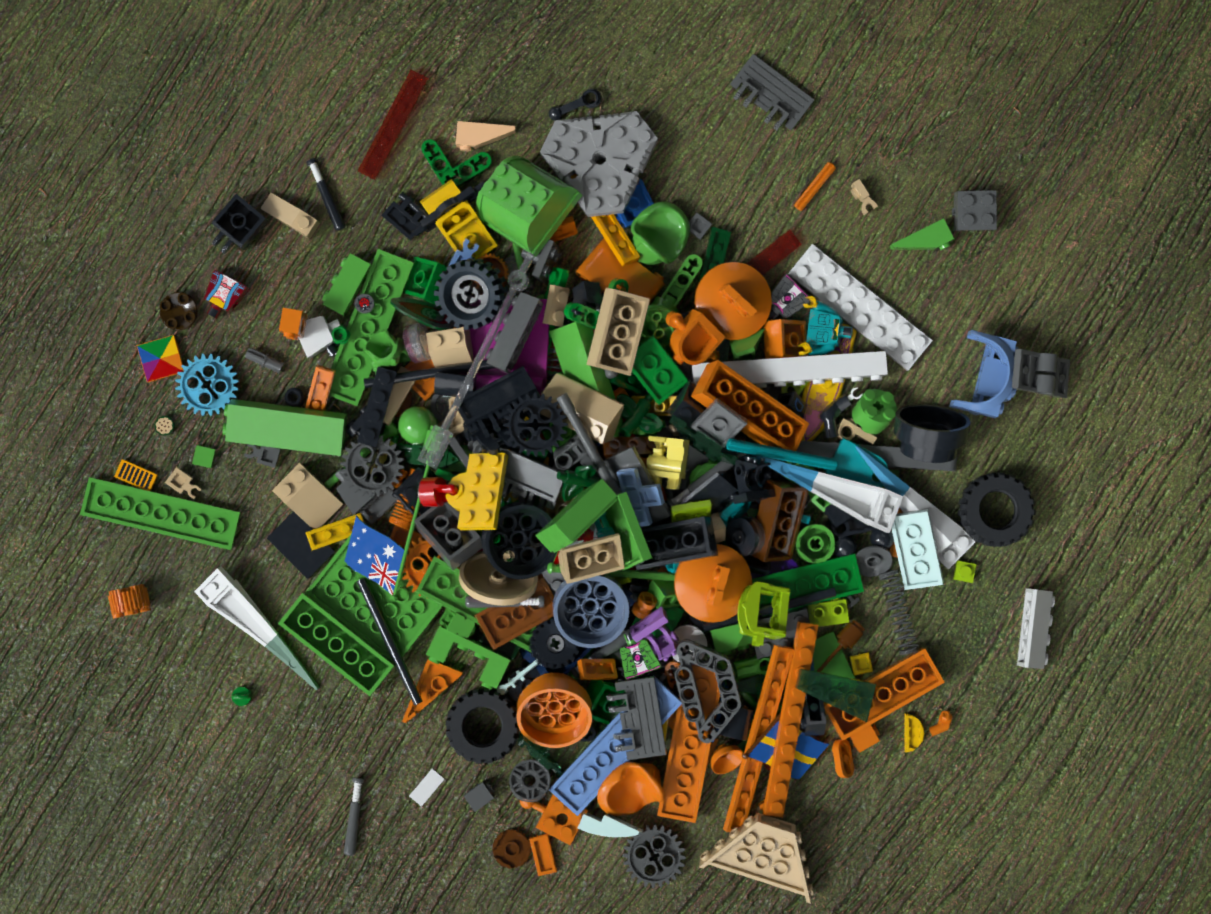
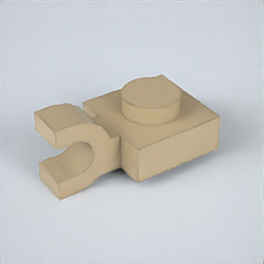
M860 179L852 183L851 193L856 200L859 198L862 202L861 211L863 215L868 213L866 205H871L873 209L878 207L869 197V193Z

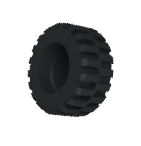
M990 473L977 477L961 493L963 495L958 502V505H960V510H958V516L961 518L960 524L974 541L985 546L1001 547L1016 543L1021 540L1022 536L1027 535L1029 527L1033 526L1034 523L1032 519L1033 515H1036V510L1033 508L1035 500L1030 495L1032 492L1024 486L1025 483L1023 481L1017 480L1015 476L1010 474ZM1002 492L1013 503L1014 514L1012 520L1002 528L989 527L980 517V502L988 493Z
M472 689L461 695L450 708L445 724L446 736L450 741V746L456 750L459 756L461 755L469 762H476V764H489L504 758L512 750L520 734L517 724V709L513 701L506 695H501L496 689ZM480 707L494 710L499 715L502 723L499 736L493 742L487 744L474 742L469 738L465 730V721L468 714Z

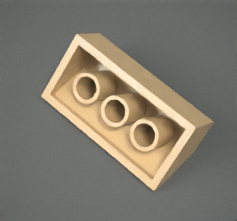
M605 288L586 365L631 376L650 301L649 298Z
M556 373L543 391L544 399L547 400L551 396V403L553 404L557 401L556 398L567 393L590 438L601 444L613 440L624 404L571 378ZM559 403L556 406L557 409L561 408ZM541 410L540 414L548 418L551 417L550 410ZM568 417L562 419V422L568 423L566 427L575 431Z

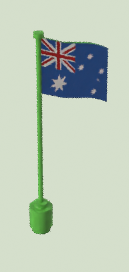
M431 425L430 430H427L423 448H426V453H429L423 478L428 476L433 455H437L438 452L443 450L447 435L444 428ZM419 498L417 499L405 549L390 537L366 525L358 516L355 518L345 562L353 570L375 581L391 594V600L397 601L398 599L396 595L415 526L414 520L417 519L421 503Z

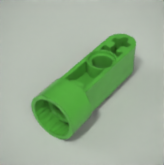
M695 254L689 255L661 297L657 296L651 305H661L679 312L677 306L701 271L702 259ZM693 262H696V267L694 266L690 273L687 272L689 270L690 263L692 264ZM679 277H685L687 278L688 283L686 285H681L678 283L677 279ZM668 293L672 294L673 296H675V297L678 298V299H677V300L674 299L673 297H671L670 295H668Z

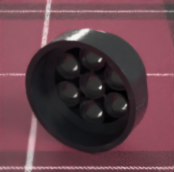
M930 404L907 405L896 411L893 431L901 441L900 451L905 456L922 462L945 463L954 460L957 456L958 448L967 443L970 419L957 410Z
M513 502L500 507L497 530H483L482 548L486 559L498 572L513 579H529L543 573L547 569V565L553 562L557 552H550L539 539L532 541V535L544 528L552 518L539 507L526 502ZM530 516L529 523L522 525L523 517ZM505 517H510V524L507 526H503V519ZM516 533H520V540L513 542V536ZM501 534V541L493 543L494 536ZM530 549V556L523 558V552ZM510 550L512 552L511 557L504 559V553Z

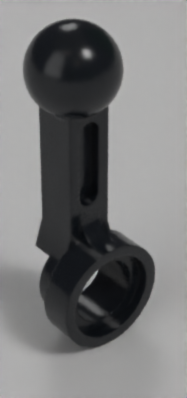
M588 89L575 101L561 107H551L548 113L549 118L553 121L561 120L565 114L583 106L596 108L602 102V95L596 89ZM590 93L596 95V101L593 104L587 102V96Z

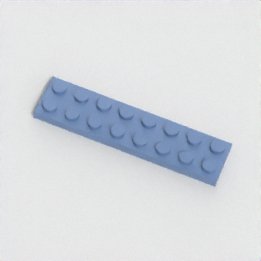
M655 677L663 725L682 703L672 691ZM621 712L549 788V791L576 816L597 796L598 790L606 777L619 765L629 761L627 760L626 751H616L615 746L633 743L632 737L619 740L613 738L615 733L631 731V729L622 730Z

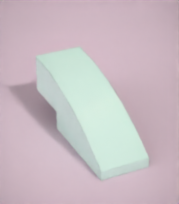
M585 813L578 826V829L607 837H629L642 834L643 832L642 829L609 814L604 815L603 819H600L590 813Z

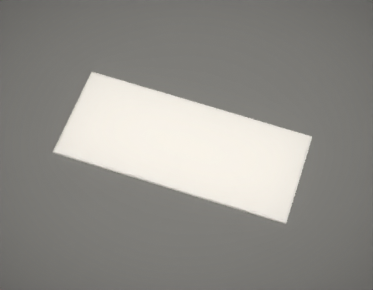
M431 769L409 797L422 807L443 782L444 778Z

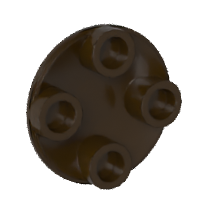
M183 292L169 294L159 305L162 322L172 330L181 331L189 328L194 324L198 315L195 300Z

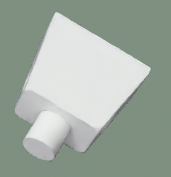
M324 316L306 320L304 337L298 338L307 358H313L330 344L334 343L332 331L334 328L341 326L338 319L327 323Z

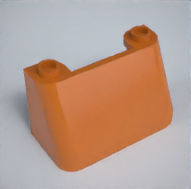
M604 238L576 270V276L583 281L598 282L603 294L605 288H608L613 279H624L629 285L628 293L649 298V305L665 286L664 278L657 272L653 274L637 261L622 267ZM617 284L616 288L621 290V287Z

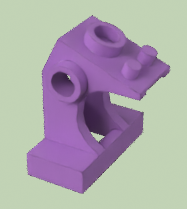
M661 606L632 625L630 631L636 643L646 637L652 643L650 647L653 653L658 655L659 660L667 661L670 656L677 654L676 649L679 644V638L674 631L670 632L665 626L669 621L667 612ZM660 629L663 635L656 639L652 632Z

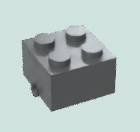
M996 191L954 192V208H952L954 231L997 230Z

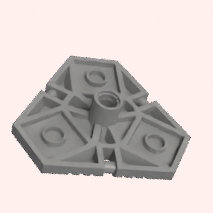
M637 111L600 115V118H592L591 116L587 118L556 120L540 153L561 181H565L567 185L574 187L582 194L577 203L588 217L624 213L639 182L638 175L639 173L643 174L658 142V138ZM601 125L600 130H594L593 126ZM600 159L606 160L603 164L596 163ZM627 168L633 169L632 172H627ZM576 173L577 177L572 179L571 176Z

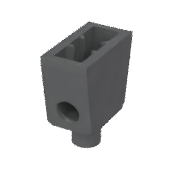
M342 467L335 474L342 482L336 489L352 514L356 515L376 495V492L373 493L371 498L369 497V492H366L364 496H361L362 490L355 493V486L348 487L351 481H344L347 474H341V471L345 469ZM358 470L354 471V474L357 477L364 476Z

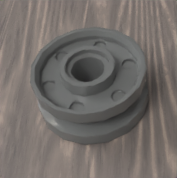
M529 759L515 765L511 771L509 784L511 792L517 799L525 802H537L547 794L551 779L545 765L539 761ZM527 777H533L535 784L529 786L524 780Z

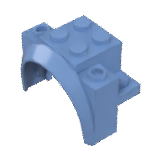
M970 330L968 331L967 339L986 344L972 402L951 400L949 407L968 411L972 415L980 414L997 418L1004 409V403L1002 402L1011 400V397L1014 398L1016 389L1012 388L1015 349H1018L1016 347L1017 341ZM998 355L1000 360L995 359L994 356Z

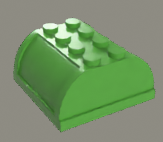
M517 155L510 156L496 167L494 173L479 191L476 200V213L484 225L534 257H537L582 197V194L574 187L567 185L526 158Z

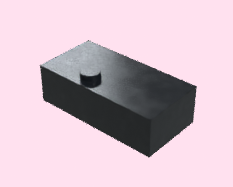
M704 516L642 528L641 530L652 558L636 565V569L644 570L718 556L712 517Z

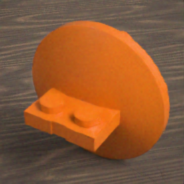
M728 262L715 266L702 277L695 292L694 303L695 310L701 312L726 337V340H740L750 337L763 327L771 311L772 297L767 281L755 268L744 263Z
M716 544L718 556L679 563L674 577V590L679 604L689 615L704 622H721L735 616L738 613V604L742 592L746 586L752 585L751 572L745 559L734 549L722 544Z

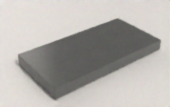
M635 446L603 460L619 488L621 487L616 472L620 469L636 467L642 486L655 484ZM666 503L648 507L652 524L671 516Z

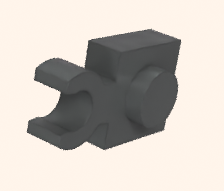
M247 444L248 447L253 448V453L250 455L245 453V457H258L256 463L276 468L281 453L280 449L261 446L258 449L256 445Z

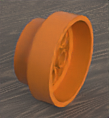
M562 673L543 674L535 678L518 698V727L528 740L537 745L548 748L566 747L581 740L591 727L592 702L590 696L569 675Z

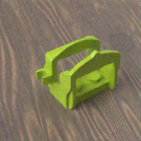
M754 582L753 585L746 586L742 592L737 614L740 634L752 637V646H763L764 638L776 640L786 636L790 588ZM761 594L774 596L772 599L773 616L770 619L771 629L758 627Z

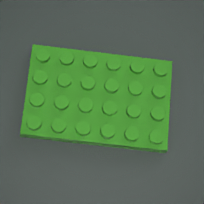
M350 535L305 593L394 663L356 581L366 578L402 657L405 656L443 606L427 599L423 595L419 597V593L416 591L412 593L413 586L406 587L409 581L402 580L406 575L405 573H402L396 595L398 596L397 601L391 600V594L375 581L353 570L345 562L351 538Z

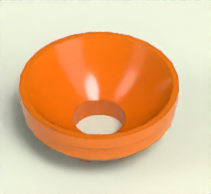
M722 744L718 746L710 760L711 769L716 774H726L735 770L742 762L743 751L735 745Z

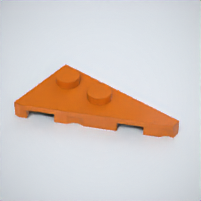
M427 659L416 686L423 702L414 705L412 700H410L402 722L407 723L456 681L463 672L442 663L436 664Z

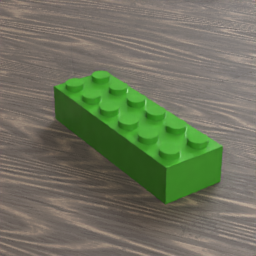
M305 592L298 597L278 623L369 696L373 695L395 667L394 663Z

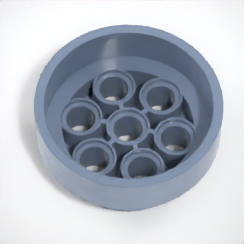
M606 573L569 584L564 580L554 596L553 615L555 624L565 639L580 647L597 648L611 643L623 632L629 618V604L621 584ZM580 583L587 584V588L584 590H579L577 586ZM600 585L607 587L604 592L597 591ZM568 598L575 599V603L572 605H567L565 601ZM589 600L595 602L592 607H586L584 604ZM607 603L614 604L612 609L607 610L604 608ZM575 616H581L583 618L580 622H574L572 620ZM595 618L602 619V622L598 625L592 623Z

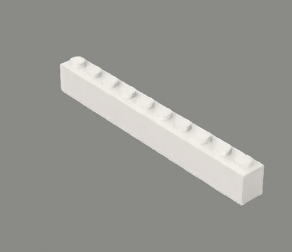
M886 351L722 362L758 388H766L767 384H774V387H784L786 383H794V386L805 385V382L810 381L817 385L824 384L825 380H832V383H843L844 379L860 382L863 381V378L870 377L871 381L882 380V377L888 374ZM708 363L690 366L691 381L696 385Z

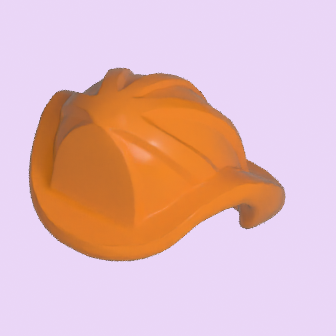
M629 761L619 765L606 777L598 790L597 801L599 806L609 815L626 816L637 813L649 803L661 802L664 798V791L661 786L660 770L650 763Z

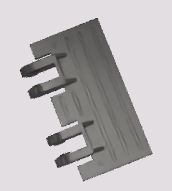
M754 54L730 83V86L736 90L742 84L733 97L736 101L740 99L746 88L752 92L744 101V107H747L756 95L758 98L754 104L766 113L773 107L764 122H770L777 111L783 115L774 125L776 131L786 119H789V121L785 124V127L791 131L814 102L813 98Z
M499 445V453H506L508 455L504 479L506 483L503 488L502 497L506 498L509 492H513L526 498L529 491L527 503L534 504L536 495H538L541 499L537 507L544 510L546 505L547 508L554 510L564 484L562 480L557 479V473L560 470Z
M650 676L615 682L616 691L625 690V692L610 694L607 696V700L626 699V704L611 706L609 712H621L622 730L631 729V731L615 733L613 738L619 740L632 737L633 742L619 744L615 746V750L626 751L627 760L666 755L655 677Z

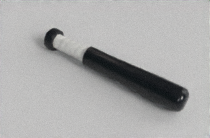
M312 158L306 164L314 174L317 182L316 185L334 229L341 231L346 227L326 180L323 179L318 168L317 158Z

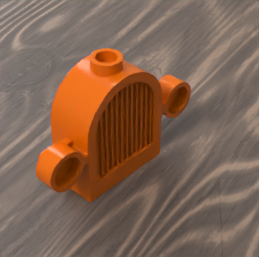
M692 309L684 319L680 313L675 311L667 314V325L676 328L670 338V349L674 355L672 359L676 363L682 365L685 362L690 365H698L704 361L711 363L719 360V352L715 349L726 337L701 312Z

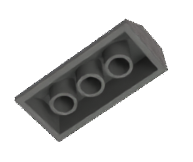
M522 292L519 296H515L512 302L513 309L504 318V328L502 331H498L495 337L496 344L493 349L490 348L486 359H488L487 364L507 374L512 372L544 306L540 299Z

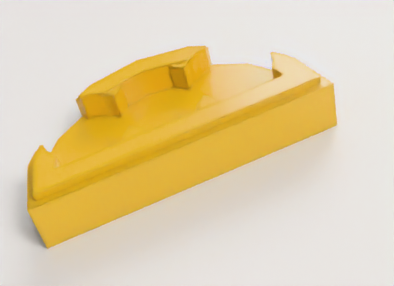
M904 713V752L906 753L914 751L923 742L925 732L918 718Z

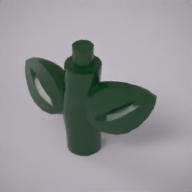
M618 394L616 401L624 404L621 417L627 419L619 428L620 433L624 436L630 437L638 427L644 433H655L665 426L660 417L653 413H648L651 408L650 403L653 400L650 395L647 394L644 399L641 398L636 404L630 396Z
M596 465L578 466L575 471L565 470L564 472L559 471L557 473V479L562 480L564 483L562 489L564 502L576 497L582 492L584 487L588 488L602 479L594 475L597 471Z

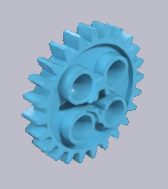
M202 354L199 360L195 355V362L188 359L189 366H181L185 371L177 372L181 376V379L175 380L180 383V386L176 387L175 390H181L177 397H184L181 404L188 403L187 410L194 407V414H197L199 410H201L202 416L205 415L206 411L212 416L214 410L217 414H220L219 408L222 407L224 409L225 404L230 402V398H237L233 394V391L239 390L237 387H234V384L238 383L239 380H233L237 373H230L233 366L226 367L227 360L221 363L220 356L213 360V354H210L208 359ZM207 366L214 368V374L211 377L204 375V369ZM196 371H199L207 382H212L210 387L218 395V399H215L207 388H202L204 383L197 376ZM191 378L198 379L199 384L196 388L192 389L189 387L188 381ZM224 382L226 390L218 392L215 387L216 384ZM204 393H208L211 398L207 404H202L200 401V396Z

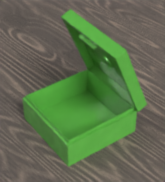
M603 479L579 493L535 535L550 552L553 551L555 553L561 548L572 544L603 513L607 512L606 517L609 525L613 527L615 534L619 533L624 562V569H621L620 572L652 558L627 492L616 495Z

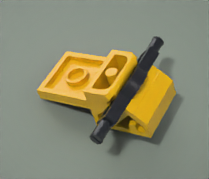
M451 179L422 199L420 203L429 215L420 221L421 225L411 231L415 238L424 231L428 233L435 227H438L455 252L457 249L462 251L465 238L470 240L467 245L468 248H472L477 243L479 248L471 255L475 260L497 247L498 245L470 206V203L477 199V194L483 187L484 182L482 181L474 188L470 186L460 192Z

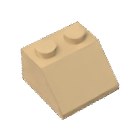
M464 327L426 333L428 350L434 367L474 362L470 329L464 330Z

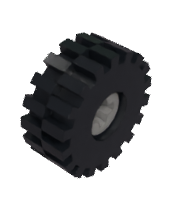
M554 619L536 626V629L531 633L532 636L529 637L531 656L535 658L537 664H541L544 668L559 669L565 667L570 662H573L575 656L579 653L578 647L580 646L572 644L562 636ZM553 638L555 641L560 642L557 645L558 649L550 647Z

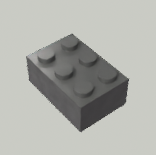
M445 502L441 507H431L415 519L414 522L418 532L452 570H455L482 549V540L475 530H460L457 528L460 513L448 502Z
M805 606L788 610L786 636L784 638L776 640L764 638L763 646H753L757 659L771 656L774 644L793 648L797 622L810 623ZM773 614L758 618V627L771 629L770 619Z

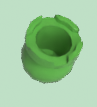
M413 406L401 414L398 421V430L408 443L424 445L427 430H430L431 425L437 426L438 421L429 409L422 406Z

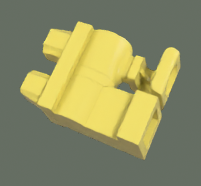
M649 436V441H654L656 448H653V454L648 456L646 467L654 483L660 484L662 487V477L668 478L667 489H679L681 479H685L686 475L685 470L690 440Z

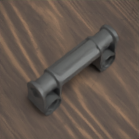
M578 435L570 438L566 443L557 448L553 454L555 465L561 470L569 469L578 461L582 466L594 465ZM562 455L568 457L565 461L558 460ZM596 471L594 475L601 477L598 471Z

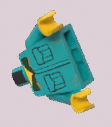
M813 296L805 297L811 303L810 305L803 304L805 308L813 307V309H810L807 341L798 345V347L805 349V352L801 351L798 353L800 356H804L807 353L816 356L826 355L834 351L835 347L840 346L841 338H852L853 328L842 326L843 320L836 310L825 303L816 301Z

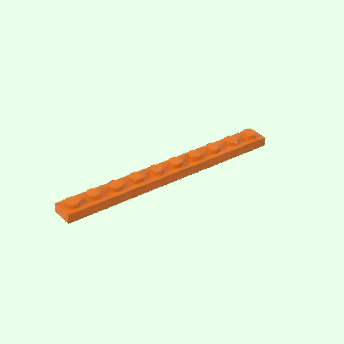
M797 622L793 644L794 653L788 671L762 812L765 816L783 818L819 626L817 624Z
M774 644L744 754L776 717L794 649L791 647ZM750 757L748 759L742 758L723 827L724 831L731 832L734 828H739L748 818L763 762Z

